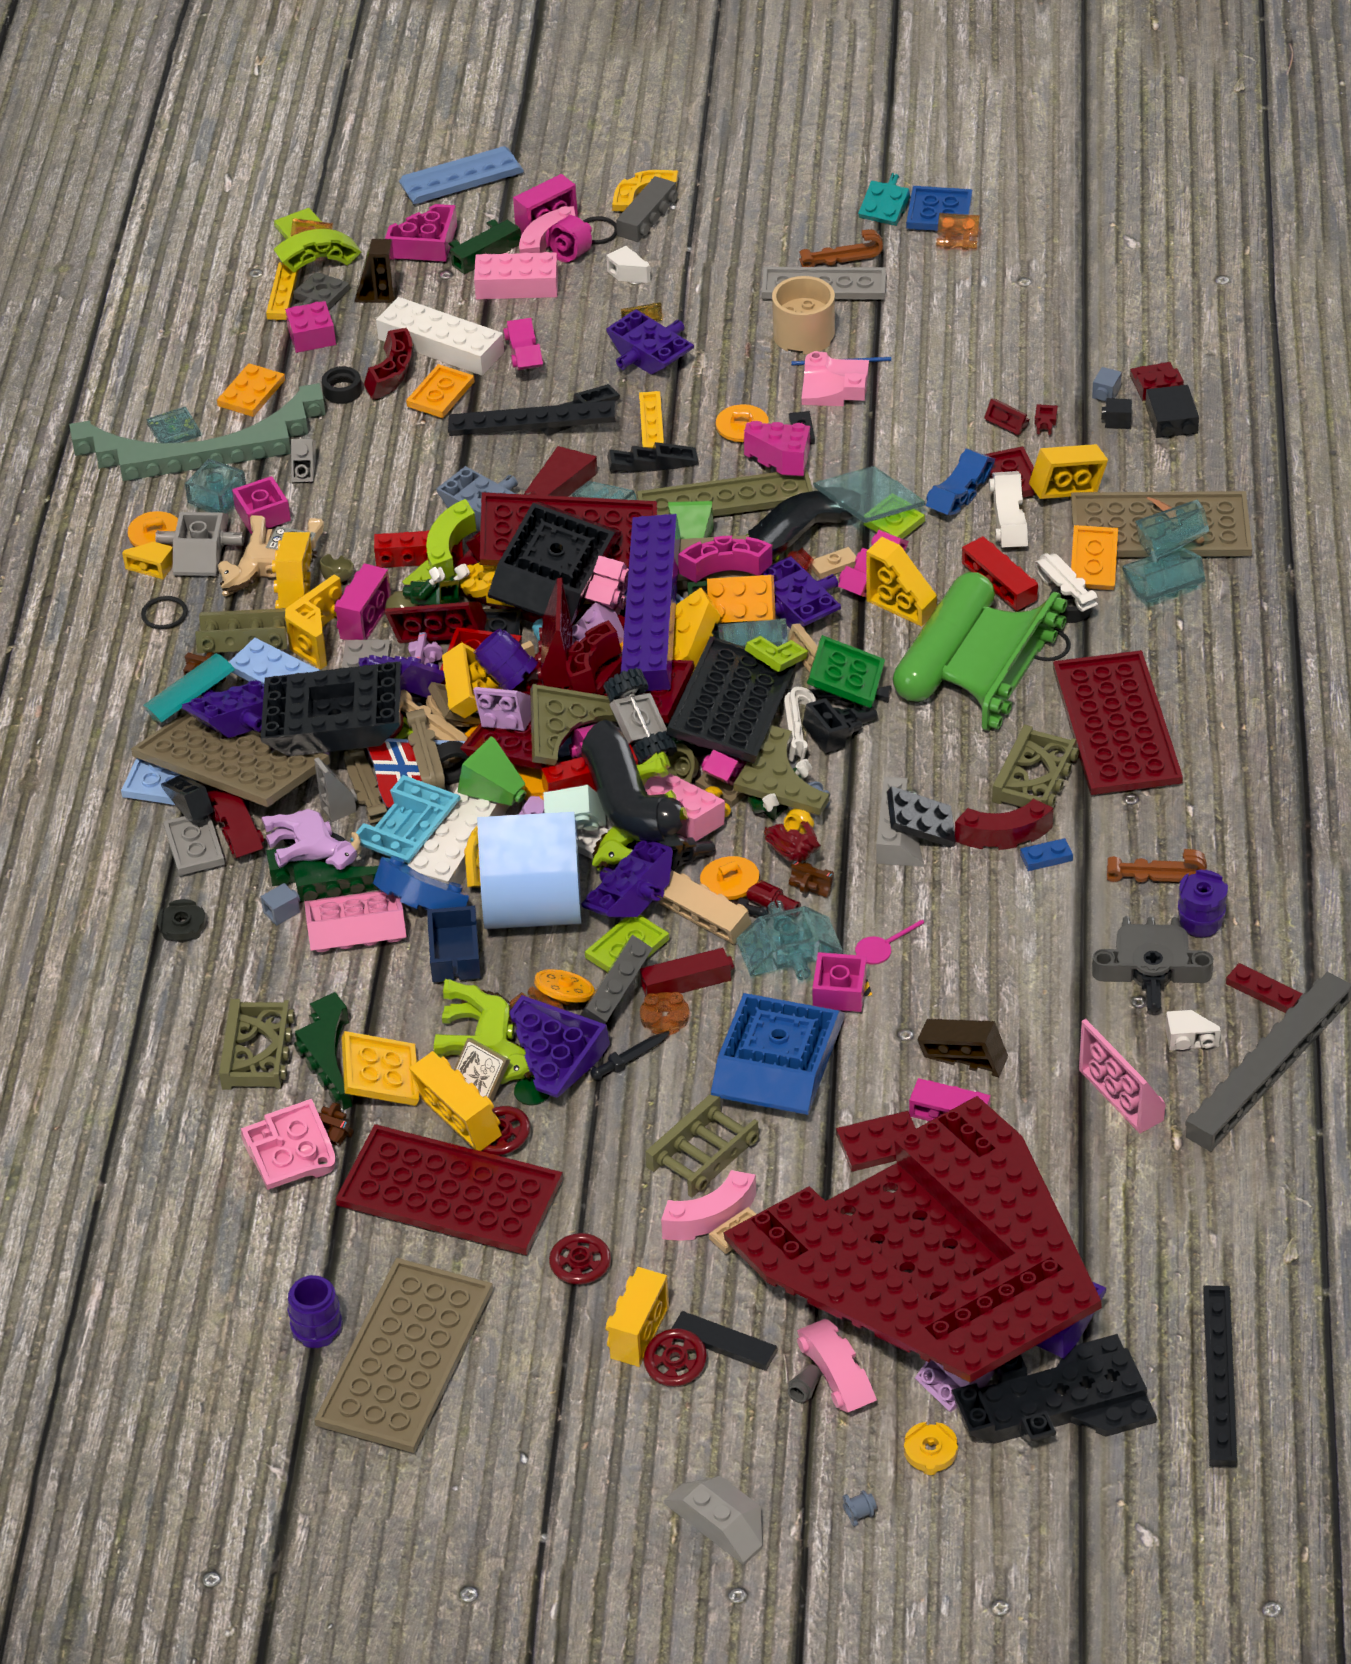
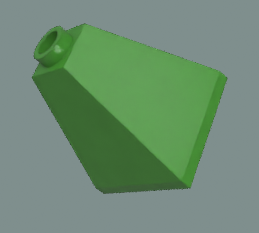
M712 501L668 502L669 514H677L680 539L708 538L711 536L713 531Z
M492 736L462 764L457 791L460 794L510 806L515 802H522L527 794L524 790L525 782Z

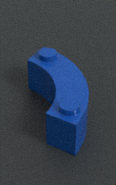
M965 448L952 474L943 483L933 485L932 489L928 492L926 506L946 515L959 513L961 511L960 507L963 504L969 505L976 497L978 485L985 483L996 459Z
M391 856L390 859L381 857L373 884L387 895H391L393 892L396 897L401 898L400 902L415 909H418L419 906L426 910L463 907L467 905L469 895L463 890L462 885L454 882L447 884L425 876L404 863L403 859L396 856Z

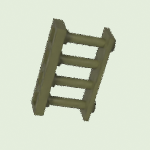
M286 608L200 612L201 631H195L197 653L241 651L254 638L277 649H287Z
M709 1094L645 1151L646 1167L655 1172L659 1167L666 1165L687 1179L688 1196L693 1198L699 1191H703L708 1183L744 1150L757 1142L759 1138L758 1121L754 1119L746 1127H743L721 1112L719 1096ZM716 1120L737 1135L727 1142L705 1126L711 1121ZM699 1135L720 1150L713 1157H710L690 1144L689 1141L694 1136ZM683 1150L704 1165L696 1172H693L673 1159L672 1156L677 1151Z

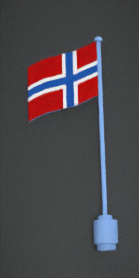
M388 738L381 746L367 747L374 764L379 793L386 808H391L394 804L390 790L402 775L422 781L414 756L413 746L409 744L408 739ZM567 738L559 748L558 758L570 756L569 744H571V738ZM434 740V742L436 743V745H440L441 743L450 741V740Z

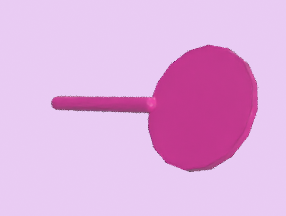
M924 920L914 923L886 940L876 936L863 938L855 947L856 955L867 956V964L870 965L885 962L891 955L889 943L924 924Z

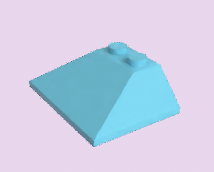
M402 775L390 790L394 801L391 808L375 827L363 823L356 833L361 840L360 846L390 857H399L404 862L409 863L461 797L458 794Z

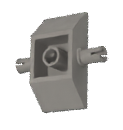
M180 512L176 530H157L155 540L161 544H173V575L217 576L222 548L224 545L243 546L244 532H226L229 515L225 513Z

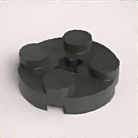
M179 899L170 902L169 907L164 911L163 908L159 911L157 922L159 931L167 941L196 940L201 936V931L206 925L204 909L197 906L195 901ZM180 918H185V921L178 922Z

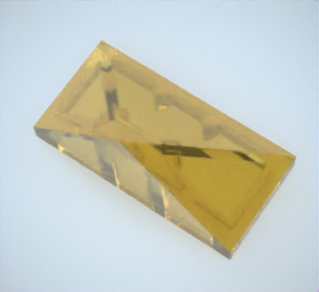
M661 302L620 309L621 318L637 309L656 322L662 321Z

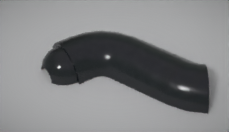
M837 490L811 491L797 494L778 504L756 526L748 530V535L751 538L771 544L773 559L785 552L813 525L819 523H842V521L855 517L860 511V497Z
M608 720L599 721L585 736L581 752L583 759L587 763L602 808L611 824L623 835L641 841H663L665 837L677 833L683 826L680 821V809L684 807L683 804L677 799L668 797L666 794H647L630 746L622 731Z

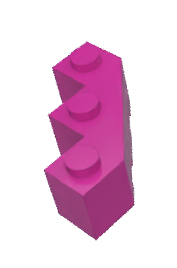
M878 530L871 541V545H873L881 537H884L899 544L904 551L909 543L907 540ZM862 548L861 552L857 554L855 567L846 566L840 573L838 585L840 588L866 597V551L868 550Z

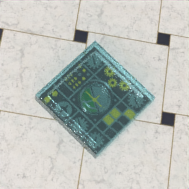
M186 406L146 419L147 425L158 443H181L201 436L200 429Z

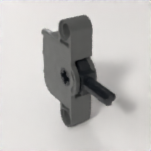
M1125 916L1123 917L1122 927L1117 931L1116 949H1099L1093 954L1092 976L1096 980L1103 982H1132L1134 980L1142 989H1146L1147 1010L1151 1011V1013H1156V1011H1160L1162 1008L1161 989H1164V986L1170 981L1173 983H1206L1210 981L1214 959L1211 953L1207 951L1188 950V935L1184 928L1180 927L1179 918L1177 917L1171 919L1170 925H1156L1154 917H1148L1146 924H1131L1130 917Z

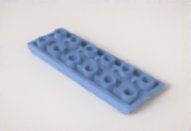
M503 146L403 175L399 183L412 203L417 204L472 187H478L489 182H495L499 179L523 173L524 170L516 161L509 148Z

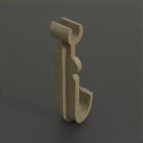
M424 708L406 712L409 729L412 728L413 731L408 736V742L413 746L422 782L445 789L443 768L436 743L434 742L436 738L435 732L426 728L427 719Z
M363 748L343 750L345 767L353 788L357 793V802L366 805V814L370 824L379 822L386 814L387 809L384 803H380L382 798L379 793L378 784L366 759Z

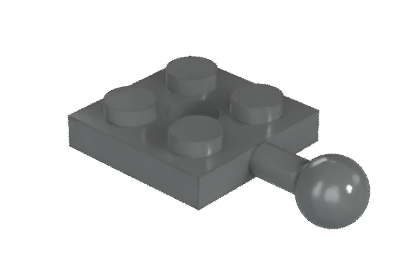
M315 272L293 292L294 299L303 302L297 303L293 307L326 301L329 310L350 290V283Z

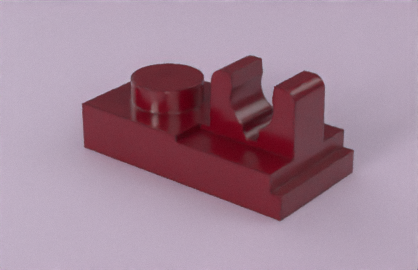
M995 398L990 399L984 419L1017 435L1021 434L1022 428H1027L1030 420L1026 418V413Z

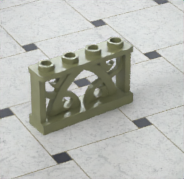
M1024 724L993 784L992 802L997 804L1006 802L1023 807L1034 798L1054 807L1057 792L1061 793L1064 778L1069 777L1072 762H1076L1078 759L1079 748H1076L1077 739L1072 738L1069 740L1035 731L1033 726ZM1059 751L1064 752V755L1062 757L1056 756L1059 753ZM1030 755L1032 758L1027 759L1025 756ZM1041 760L1049 773L1029 780L1027 772L1020 766H1030ZM1015 776H1022L1024 781H1021V778L1016 779ZM1032 790L1033 795H1029L1027 791ZM1037 792H1044L1043 797H1037Z
M240 999L230 1000L219 1070L222 1090H232V1086L276 1087V1089H281L282 1080L287 1079L285 1061H289L290 1049L287 1046L288 1042H292V1028H290V1024L295 1022V1010L290 1009L289 1000H284V1002H241ZM266 1017H271L265 1023L262 1022ZM274 1017H281L279 1023H272ZM242 1030H248V1031H250V1032L247 1033V1034H242V1033H241ZM257 1032H260L268 1038L271 1044L264 1051L253 1057L252 1052L247 1047L239 1045V1043L251 1040ZM240 1054H245L248 1057V1059L245 1060V1056L239 1059L237 1058V1056ZM273 1065L274 1069L272 1072H267L265 1067ZM260 1066L261 1070L265 1072H257L255 1068Z

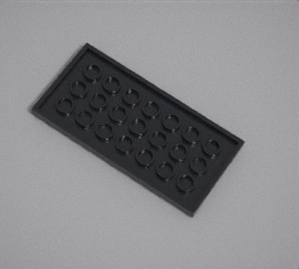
M710 636L668 725L666 735L672 736L677 740L694 743L699 747L716 750L724 755L727 754L739 758L744 762L755 764L796 664L778 672L771 669L769 665L761 660L754 658L752 654L745 651V647Z

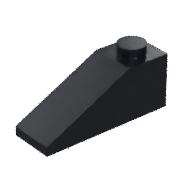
M183 775L161 783L162 789L186 818L199 822L208 818V814L214 812L205 786Z

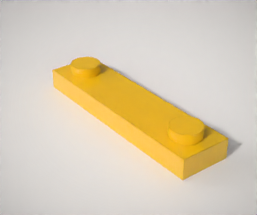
M278 263L266 311L267 319L287 320L285 309L291 306L299 269L294 273L284 263Z
M660 391L639 392L642 445L646 448H653L655 442L664 443Z

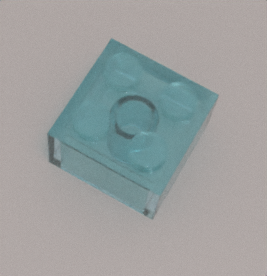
M208 459L185 483L187 502L211 512L226 514L234 505L232 489L246 485L245 472Z

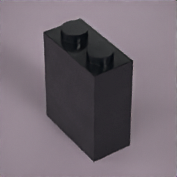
M1188 385L1146 389L1145 406L1156 438L1198 434L1199 415Z

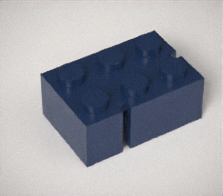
M475 905L428 909L432 982H444L445 979L454 981V977H459V980L481 978Z

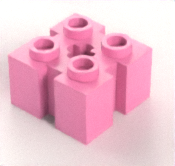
M598 556L593 571L594 576L589 583L585 599L591 602V605L598 602L615 610L617 614H620L621 609L625 608L627 597L624 594L628 585L629 572L625 563Z

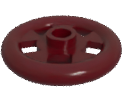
M499 1106L493 1108L492 1111L497 1117L505 1116V1119L498 1118L500 1121L498 1126L502 1136L495 1140V1142H498L496 1146L488 1145L481 1151L498 1156L506 1155L517 1150L526 1141L530 1133V1121L527 1115L516 1107ZM518 1120L520 1125L513 1128L511 1123ZM512 1135L515 1136L512 1141L506 1142Z
M586 1233L571 1234L562 1238L553 1246L549 1255V1264L552 1272L560 1280L576 1285L588 1284L598 1280L607 1272L611 1262V1253L606 1243L600 1238ZM578 1244H589V1248L578 1246ZM564 1249L570 1251L567 1257L561 1256ZM600 1253L601 1260L593 1261L592 1254ZM568 1264L573 1270L567 1272L562 1267ZM589 1267H591V1269L593 1270L585 1274H582L581 1272L582 1270H586Z
M669 1329L657 1334L650 1340L644 1352V1366L649 1376L657 1383L670 1387L686 1385L695 1380L703 1371L707 1359L706 1348L701 1339L696 1334L685 1329ZM673 1340H684V1345L673 1344ZM659 1346L666 1348L662 1356L655 1354ZM695 1350L696 1359L688 1360L687 1352ZM675 1356L680 1357L679 1360L671 1361ZM662 1363L669 1369L664 1374L657 1369ZM687 1367L688 1372L677 1375L676 1370Z

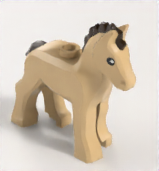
M251 515L250 526L253 533L239 565H233L228 561H222L218 564V570L223 580L220 583L223 596H229L240 589L248 588L250 583H254L257 577H276V573L272 572V560H275V551L277 549L266 548L273 532L272 529L266 530V520L263 516ZM310 518L308 520L307 532L316 533L311 541L312 549L316 547V542L323 533L324 521L322 519ZM312 550L310 564L317 558L318 553L316 550Z

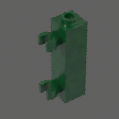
M492 219L486 222L490 229L460 244L458 240H452L449 242V245L452 247L449 251L452 266L465 275L475 269L476 255L503 254L514 249L520 243V228L508 219L499 224L496 220Z

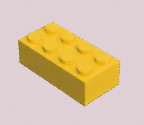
M432 1051L409 1068L421 1099L474 1150L481 1151L502 1136L498 1126L500 1121L492 1111L494 1105L487 1096L482 1097L473 1083L468 1084L458 1069L454 1071L444 1056L440 1058Z

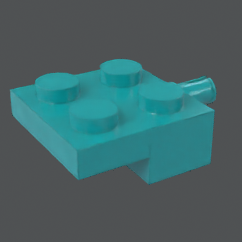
M892 173L888 183L871 180L858 213L859 218L897 226L901 214L905 213L911 198L909 188L896 185L899 178L898 174L895 173L894 175Z

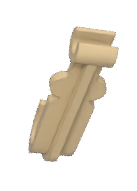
M401 690L400 711L406 713L424 708L427 719L426 728L435 732V739L466 741L468 739L464 733L440 716L431 714L432 710L430 707L425 705L419 707L412 702L409 692ZM453 757L447 760L451 763H457L461 761L462 758Z

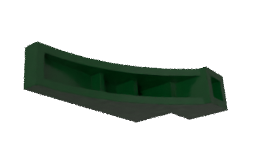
M276 849L266 850L272 886L282 885L283 883H296L297 893L300 897L299 903L380 890L373 884L378 866H346L344 869L339 870L333 864L317 860L290 861L285 866L279 868L275 860Z
M333 992L310 1003L311 1014L309 1015V1020L311 1024L295 1031L296 1042H294V1047L299 1056L303 1055L305 1057L309 1070L316 1072L320 1085L327 1087L331 1100L336 1103L338 1102L344 1111L352 1107L351 1094H345L344 1080L337 1065V1051L343 1028L349 1023L347 1006L338 994Z

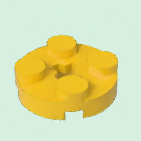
M479 563L467 565L470 574L460 580V586L464 594H471L475 598L488 595L497 566L479 565Z
M927 1422L918 1423L906 1433L904 1442L905 1458L910 1465L923 1471L924 1474L934 1475L938 1471L948 1468L955 1461L958 1455L957 1437L953 1430L945 1424L936 1422V1425H927ZM928 1444L932 1446L935 1444L936 1449L927 1450L925 1445Z

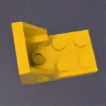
M335 574L285 609L290 650L320 670L327 666L322 627L337 616L334 611L335 603L342 597L341 580Z

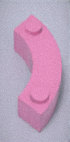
M574 206L561 207L540 216L529 224L520 238V254L546 252V231L567 215L575 216Z
M731 1170L724 1183L706 1196L688 1201L668 1200L661 1219L662 1239L677 1241L695 1240V1236L712 1232L745 1208H750L756 1196V1175Z
M823 1319L797 1330L799 1349L810 1357L823 1373L833 1392L831 1393V1398L837 1408L850 1412L877 1401L864 1368L861 1369L853 1360L856 1353L846 1338L842 1339L836 1334L839 1332L837 1326L831 1321Z

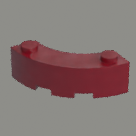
M407 327L388 331L383 347L387 358L378 365L368 367L364 386L372 400L391 393L405 378L412 354V339Z
M609 620L586 631L585 637L580 642L575 641L568 651L569 657L566 661V669L572 691L596 692L594 683L596 671L607 660L621 654L617 630Z
M221 789L207 792L214 810L210 816L217 823H223L222 833L232 857L238 858L263 849L264 837L261 830H256L241 797Z
M1033 798L1025 806L1005 813H985L967 808L955 821V841L978 849H983V846L998 847V850L1017 848V844L1028 840L1034 842L1053 828V807Z

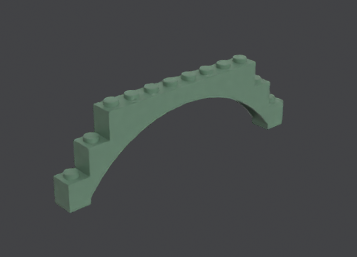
M320 383L299 386L297 394L281 409L266 419L225 436L186 443H154L132 440L103 431L92 425L90 421L71 423L69 426L75 456L96 453L99 469L120 465L122 481L291 454L289 437L307 435L306 418L325 415V407Z

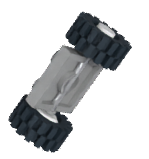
M638 668L629 669L628 671H622L621 674L614 675V678H609V681H606L605 685H603L610 700L609 705L628 744H634L632 749L638 764H643L655 753L664 752L668 759L669 756H673L677 752L675 742L672 736L666 735L667 728L651 693L643 694L648 690L649 686L642 670Z

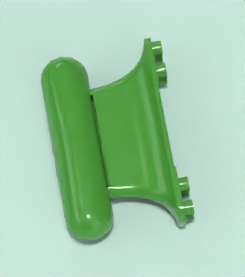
M978 572L962 574L952 583L895 668L892 680L897 693L908 701L921 702L929 698L936 691L942 680H946L966 689L978 700L982 707L983 730L999 729L1003 721V717L1000 714L1008 715L1010 713L1012 702L1008 701V699L1035 659V655L1041 652L1046 642L1054 643L1056 641L1058 631L1054 630L1055 628H1064L1067 618L1060 615V612L1064 613L1067 607V600L1062 599L1060 593L1053 592L1042 605L1029 611L1010 612L991 608L995 591L990 580Z

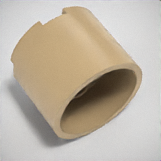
M811 276L792 277L779 283L772 293L773 338L775 343L787 352L791 349L803 351V354H809L814 351L820 352L830 346V341L835 335V293L831 285L822 279Z

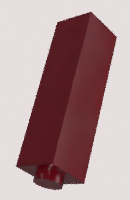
M722 947L640 968V985L647 1002L731 981V970H734L732 957L727 956Z

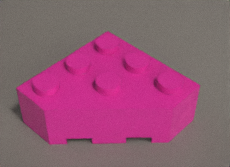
M435 204L430 206L429 211L423 214L418 212L407 217L406 222L402 224L394 223L390 225L385 239H392L394 258L437 262L447 261L451 247L449 242L453 240L457 227L455 205Z
M760 421L746 423L744 430V455L749 458L757 457V462L766 467H776V472L782 475L804 476L810 451V426L802 423L786 425L781 422L767 424Z

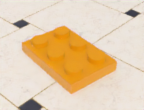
M248 363L218 397L217 406L254 417L283 384L285 374Z
M438 364L406 400L407 407L444 418L475 382L474 375Z
M1074 525L1071 569L1077 574V578L1085 580V587L1088 589L1114 590L1118 528Z
M774 575L707 579L708 596L721 615L718 623L776 620Z

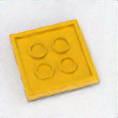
M344 1031L341 1038L345 1094L416 1106L419 1101V1092L409 1070L416 1063L415 1044Z

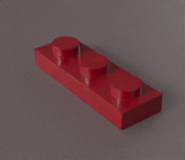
M1238 963L1226 977V985L1284 1013L1290 1007L1294 1008L1303 994L1241 963Z

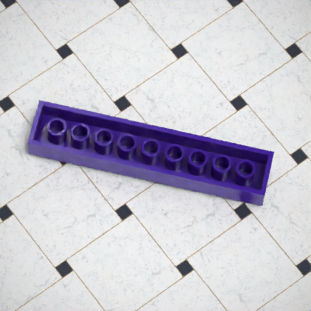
M677 514L633 517L621 672L635 668L641 669L649 686L646 691L671 689L678 554L680 548V529Z

